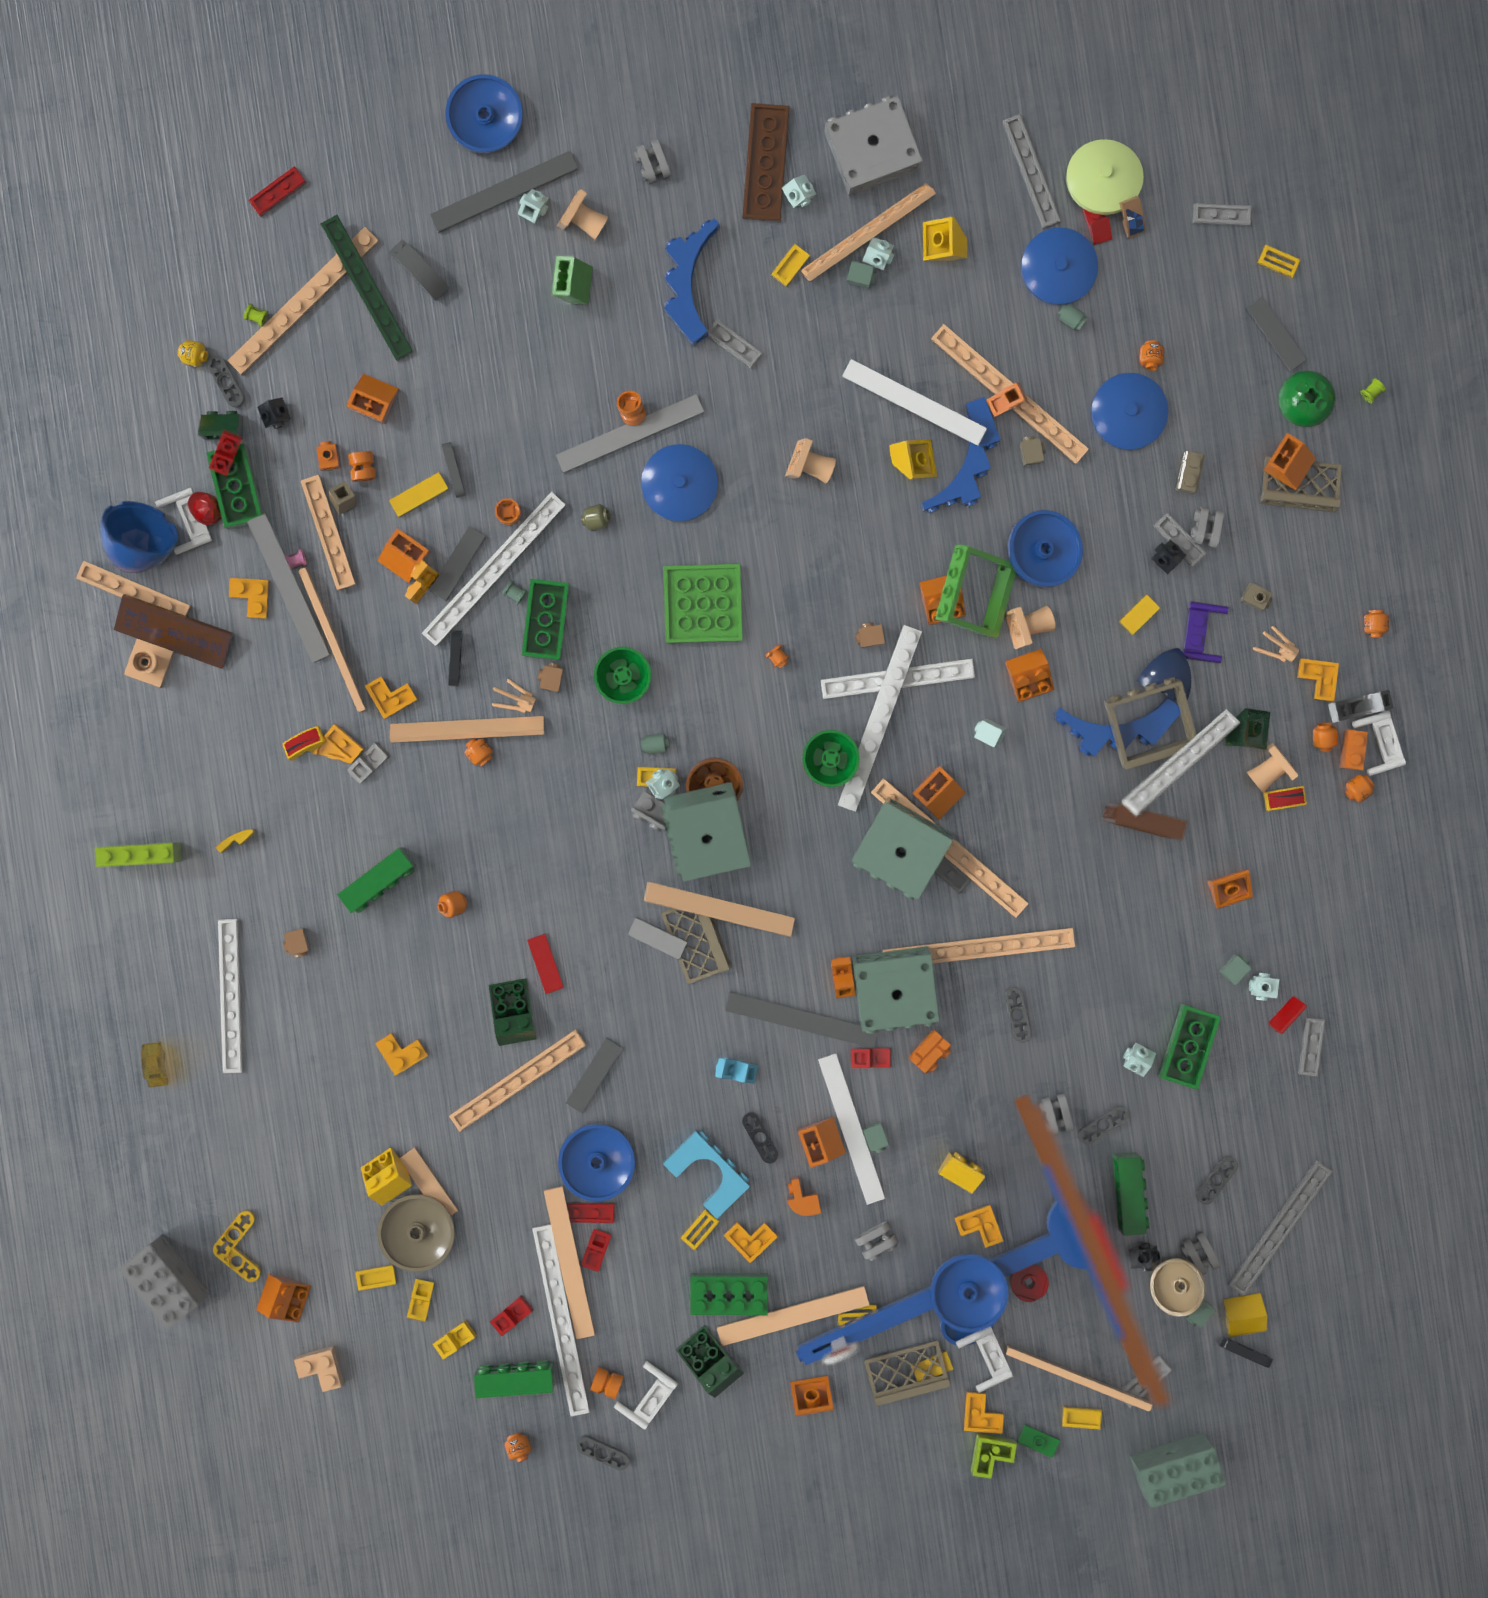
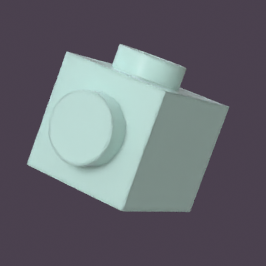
M987 718L982 720V722L979 721L976 725L975 738L995 748L1000 746L1007 728Z

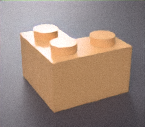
M334 1346L297 1355L294 1359L298 1378L318 1374L322 1392L342 1387L344 1381Z

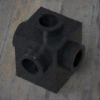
M283 397L267 400L257 407L265 428L273 427L274 429H279L285 426L284 423L291 419Z
M1170 539L1166 544L1162 542L1155 548L1156 554L1151 559L1168 575L1187 555Z
M1139 1243V1246L1129 1249L1131 1269L1141 1268V1271H1152L1155 1266L1159 1265L1160 1252L1157 1251V1245L1150 1246V1243Z

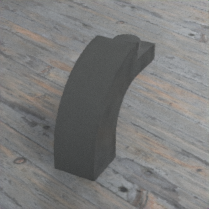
M403 239L389 251V254L409 272L435 301L449 289V286L432 267Z
M1390 690L1328 704L1332 723L1393 709Z

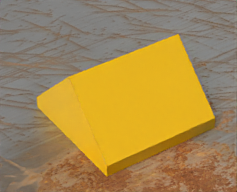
M1261 1293L1222 1299L1229 1337L1267 1331V1313Z

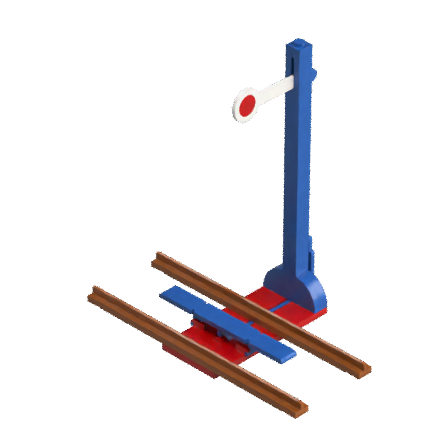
M1027 1093L1021 1095L1014 1102L1041 1161L1042 1169L1056 1201L1051 1206L1047 1215L1046 1222L1049 1233L997 1255L990 1260L999 1267L1004 1277L1056 1254H1059L1072 1267L1087 1269L1141 1387H1147L1153 1404L1156 1407L1163 1404L1166 1406L1171 1401L1163 1387L1161 1378L1122 1293L1129 1286L1098 1216L1078 1194L1039 1104L1032 1105ZM931 1285L798 1344L799 1350L796 1351L799 1361H804L805 1365H808L822 1358L825 1364L841 1360L859 1349L858 1342L934 1309L930 1297Z

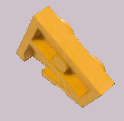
M334 724L324 735L325 743L312 753L352 764L365 748L337 724Z

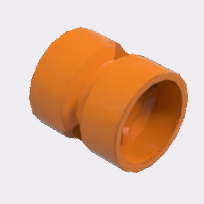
M625 391L620 394L617 399V407L624 423L630 426L642 423L646 417V410L640 395L635 391Z
M372 451L348 454L349 465L353 467L350 470L352 482L376 479L375 468L372 467L374 463Z
M508 498L500 500L495 507V514L498 520L507 526L515 525L519 522L522 512L516 501Z
M598 1367L590 1391L598 1394L604 1392L606 1397L615 1400L624 1376L617 1373L609 1374L608 1370Z

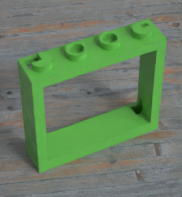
M956 544L935 619L986 637L998 638L1016 575L1010 561L969 546ZM970 555L999 565L982 627L953 617Z

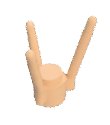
M1272 626L1271 629L1285 642L1284 644L1265 631L1263 635L1281 647L1279 650L1281 655L1253 647L1254 651L1277 658L1283 662L1286 660L1292 662L1299 652V649L1294 647L1295 644L1289 641L1275 626Z
M507 679V682L524 695L521 694L518 697L502 689L493 688L494 691L517 700V705L519 706L492 703V706L517 710L523 713L526 711L531 712L536 698L532 697V693L526 691L512 680Z

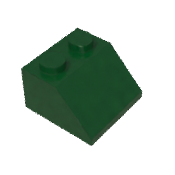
M207 411L206 415H201L198 436L204 440H220L224 430L243 439V416L237 414V411H226V414H218L217 411Z

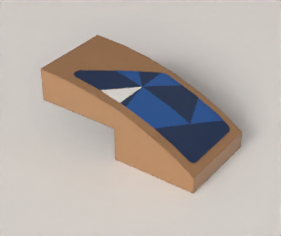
M1135 196L1120 202L1124 218L1122 222L1127 238L1145 232V220L1140 197Z

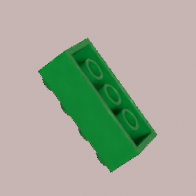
M244 443L239 445L232 462V465L235 466L233 472L229 471L226 476L210 469L224 527L228 530L249 525L247 521L264 514L248 447ZM215 450L206 452L209 465ZM234 483L240 485L237 491L232 489V486H235ZM240 501L244 503L243 509L237 508Z
M530 579L522 656L561 661L570 590L569 583ZM547 596H550L553 600V603H550L549 606H546V603L543 602V599H547ZM544 615H548V618L551 619L547 625H544V622L541 621ZM542 634H546V637L549 638L548 642L545 641V644H542L539 640V636L542 637Z
M400 847L338 893L337 896L350 913L356 912L358 914L369 906L367 903L370 900L374 902L384 895L382 891L386 888L391 890L399 884V878H406L411 875L416 864L404 848Z
M1181 1004L1158 1077L1198 1090L1221 1016ZM1196 1024V1026L1199 1027V1030L1193 1033V1030L1191 1028L1193 1025L1195 1026ZM1191 1042L1193 1048L1187 1051L1186 1044ZM1183 1060H1185V1063H1187V1067H1183L1182 1070L1180 1063L1183 1062Z
M1136 1152L1113 1154L1118 1230L1123 1236L1147 1234L1146 1229H1149V1218L1146 1217L1145 1210L1148 1209V1200L1144 1197V1190H1147L1146 1179H1143L1142 1171H1145V1161Z
M691 1273L690 1315L767 1316V1273ZM711 1290L712 1294H715V1296H712V1298H708V1296L705 1295L707 1294V1291ZM727 1291H731V1294H734V1296L727 1298L724 1294H727ZM746 1291H750L753 1296L746 1298L743 1294H746Z
M539 1360L537 1364H530L529 1361L518 1362V1365L511 1366L510 1363H501L498 1367H491V1364L480 1365V1368H477L474 1374L475 1399L553 1393L555 1387L553 1362L549 1363V1360Z

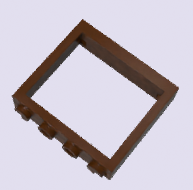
M1109 803L1108 807L1105 806L1102 815L1105 818L1104 822L1174 840H1183L1187 821L1146 810L1141 811L1136 816L1129 808L1119 803Z

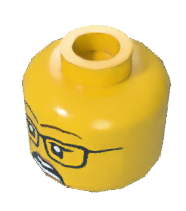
M186 340L178 348V357L185 365L200 367L203 362H206L208 351H206L203 343Z

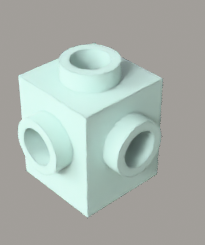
M805 174L792 179L782 188L793 208L800 205L803 208L812 202L811 198L816 195L812 184Z
M531 189L528 194L524 193L519 203L521 206L518 215L535 223L540 216L546 214L549 207L546 205L549 197L534 189Z
M873 237L863 262L870 264L874 268L884 270L886 264H891L895 255L891 253L894 245Z
M666 769L655 771L652 774L653 777L645 782L655 798L658 799L672 796L676 792L675 789L680 786L677 782V775L672 770Z
M1259 973V976H1253V980L1250 979L1249 991H1251V995L1256 996V1000L1268 1001V997L1277 998L1279 979L1270 978L1271 974Z
M1135 1043L1132 1048H1127L1123 1056L1125 1058L1123 1067L1144 1077L1152 1067L1156 1053Z

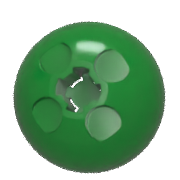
M1300 371L1288 377L1282 384L1278 401L1282 414L1289 422L1299 427L1308 428L1323 423L1331 415L1335 406L1336 396L1331 382L1324 375L1315 371Z
M616 647L608 650L599 658L594 669V682L597 690L604 698L617 704H628L640 699L647 691L651 681V669L648 661L640 652L629 647Z
M825 730L817 733L807 742L802 760L807 775L815 783L825 787H837L847 783L856 774L860 755L857 745L847 734L837 730Z

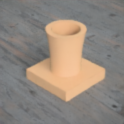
M580 189L573 197L557 226L564 230L571 221L595 240L606 223L608 216L582 204L587 193Z
M807 438L798 440L785 476L794 479L799 478L801 472H805L826 484L833 473L836 458L810 452L812 440Z
M1044 606L1027 615L1023 614L1021 607L1007 611L1004 614L1015 650L1033 644L1030 635L1055 631V620L1048 606Z
M136 639L124 675L162 688L174 652ZM146 659L149 661L147 666L144 665Z
M1273 742L1267 746L1272 756L1247 772L1263 793L1285 772L1292 781L1299 776Z

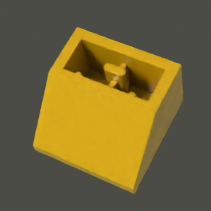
M391 1147L361 1167L368 1197L381 1206L412 1186L408 1170Z
M949 1152L938 1170L939 1175L970 1193H973L985 1178L982 1172L983 1169L974 1162L967 1163L965 1157L957 1152L954 1154Z

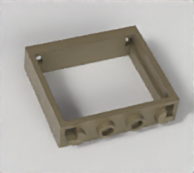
M1175 677L1167 678L1164 680V683L1158 685L1157 683H1151L1146 685L1145 689H1132L1127 691L1126 695H1113L1109 697V700L1104 701L1121 766L1124 769L1128 770L1175 755L1196 736L1181 680L1175 679ZM1174 688L1187 739L1127 757L1113 706Z

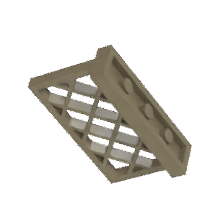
M1265 457L1264 468L1266 467L1271 457ZM1314 462L1311 467H1314L1319 474L1311 478L1307 473L1305 477L1308 479V482L1303 486L1299 485L1295 493L1289 492L1285 488L1286 484H1282L1275 477L1271 476L1268 479V473L1264 471L1260 504L1336 512L1340 508L1341 501L1339 496L1342 465ZM1335 469L1336 477L1330 480L1324 473L1326 470ZM1320 475L1328 483L1323 488H1320L1314 481ZM1272 479L1279 486L1275 491L1267 490L1268 482ZM1310 483L1318 491L1314 495H1309L1304 490ZM1330 485L1335 491V496L1327 497L1323 490Z
M673 908L661 912L669 933L675 935L678 929L687 933L685 941H687L689 935L699 939L696 948L686 946V948L694 951L690 961L683 958V956L679 960L688 984L732 968L714 918L698 914L691 918L684 914L685 911L681 913ZM674 912L680 915L676 925L669 922L667 914ZM682 917L692 921L689 930L679 927ZM694 923L702 925L703 932L701 936L691 932ZM701 941L709 943L710 950L708 954L698 950ZM696 953L706 957L703 966L693 963ZM708 959L716 961L718 969L713 971L706 969L705 965ZM691 965L701 969L699 975L692 979L688 972Z
M938 1340L864 1359L876 1406L950 1387ZM936 1346L937 1354L934 1359L924 1355L928 1347ZM914 1351L920 1355L915 1365L906 1360L909 1352ZM896 1356L901 1359L897 1369L887 1364L890 1357ZM922 1356L932 1362L927 1371L917 1366ZM877 1361L883 1366L879 1373L876 1374L870 1370L869 1363ZM903 1362L913 1366L908 1376L899 1371ZM934 1363L941 1367L943 1375L935 1377L929 1373ZM885 1366L894 1371L890 1381L880 1376ZM915 1368L925 1373L921 1381H915L910 1378ZM897 1373L906 1378L902 1386L892 1383ZM878 1378L888 1383L885 1390L876 1392L875 1384Z

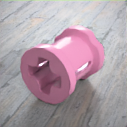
M302 549L288 556L285 554L291 570L302 564L304 566L307 565Z

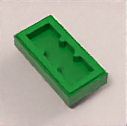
M1024 1424L1017 1443L1053 1458L1060 1439Z

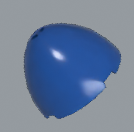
M122 501L119 505H110L104 510L101 518V543L106 556L114 566L128 573L144 572L160 565L172 552L178 540V532L174 523L170 524L164 518L163 512L144 503Z

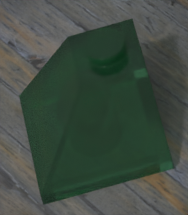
M1245 708L1236 717L1240 724L1226 736V746L1267 750L1270 712Z

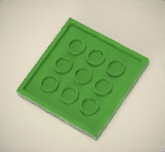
M740 564L663 566L666 643L742 641Z

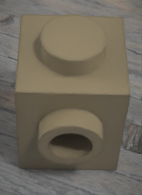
M1034 436L1023 438V441L1019 443L1023 466L1042 463L1044 461L1043 454L1046 453L1044 442H1040V438L1035 439Z
M346 481L329 489V501L339 515L356 507L355 495Z
M1250 583L1240 601L1259 611H1263L1265 608H1269L1273 600L1270 598L1272 592L1254 583Z

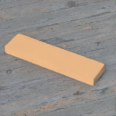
M415 1147L399 1158L423 1195L433 1197L441 1202L451 1215L458 1211V1208Z

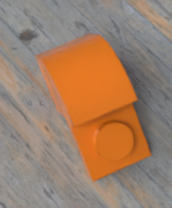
M1017 382L999 391L1000 393L988 398L986 401L994 417H997L1025 403L1028 399L1020 382Z
M850 957L832 959L831 969L836 999L855 996Z
M798 1176L792 1177V1183H788L790 1195L794 1194V1197L787 1198L790 1208L802 1216L821 1214L817 1192L802 1195Z

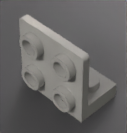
M643 791L631 810L634 812L633 817L642 822L646 819L651 822L649 826L659 832L661 829L665 830L667 828L662 810V805L665 803Z

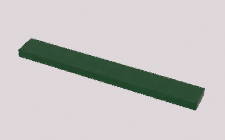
M338 215L320 223L395 360L397 361L412 353L413 351Z

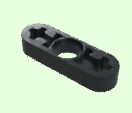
M452 630L449 686H459L462 631Z
M747 1112L742 1118L744 1128L765 1163H774L778 1158V1151L759 1116L754 1112ZM748 1116L756 1118L754 1121L756 1127L761 1126V1128L756 1129L753 1133L750 1132V1130H753L751 1124H746ZM759 1132L764 1133L766 1136L763 1143L755 1141V1135ZM768 1142H770L771 1145H768L767 1147L770 1152H775L773 1154V1159H770L769 1157L765 1158V1149L763 1148L762 1150H760L759 1147H763Z
M1222 1336L1219 1343L1220 1347L1266 1368H1270L1273 1359L1229 1338Z

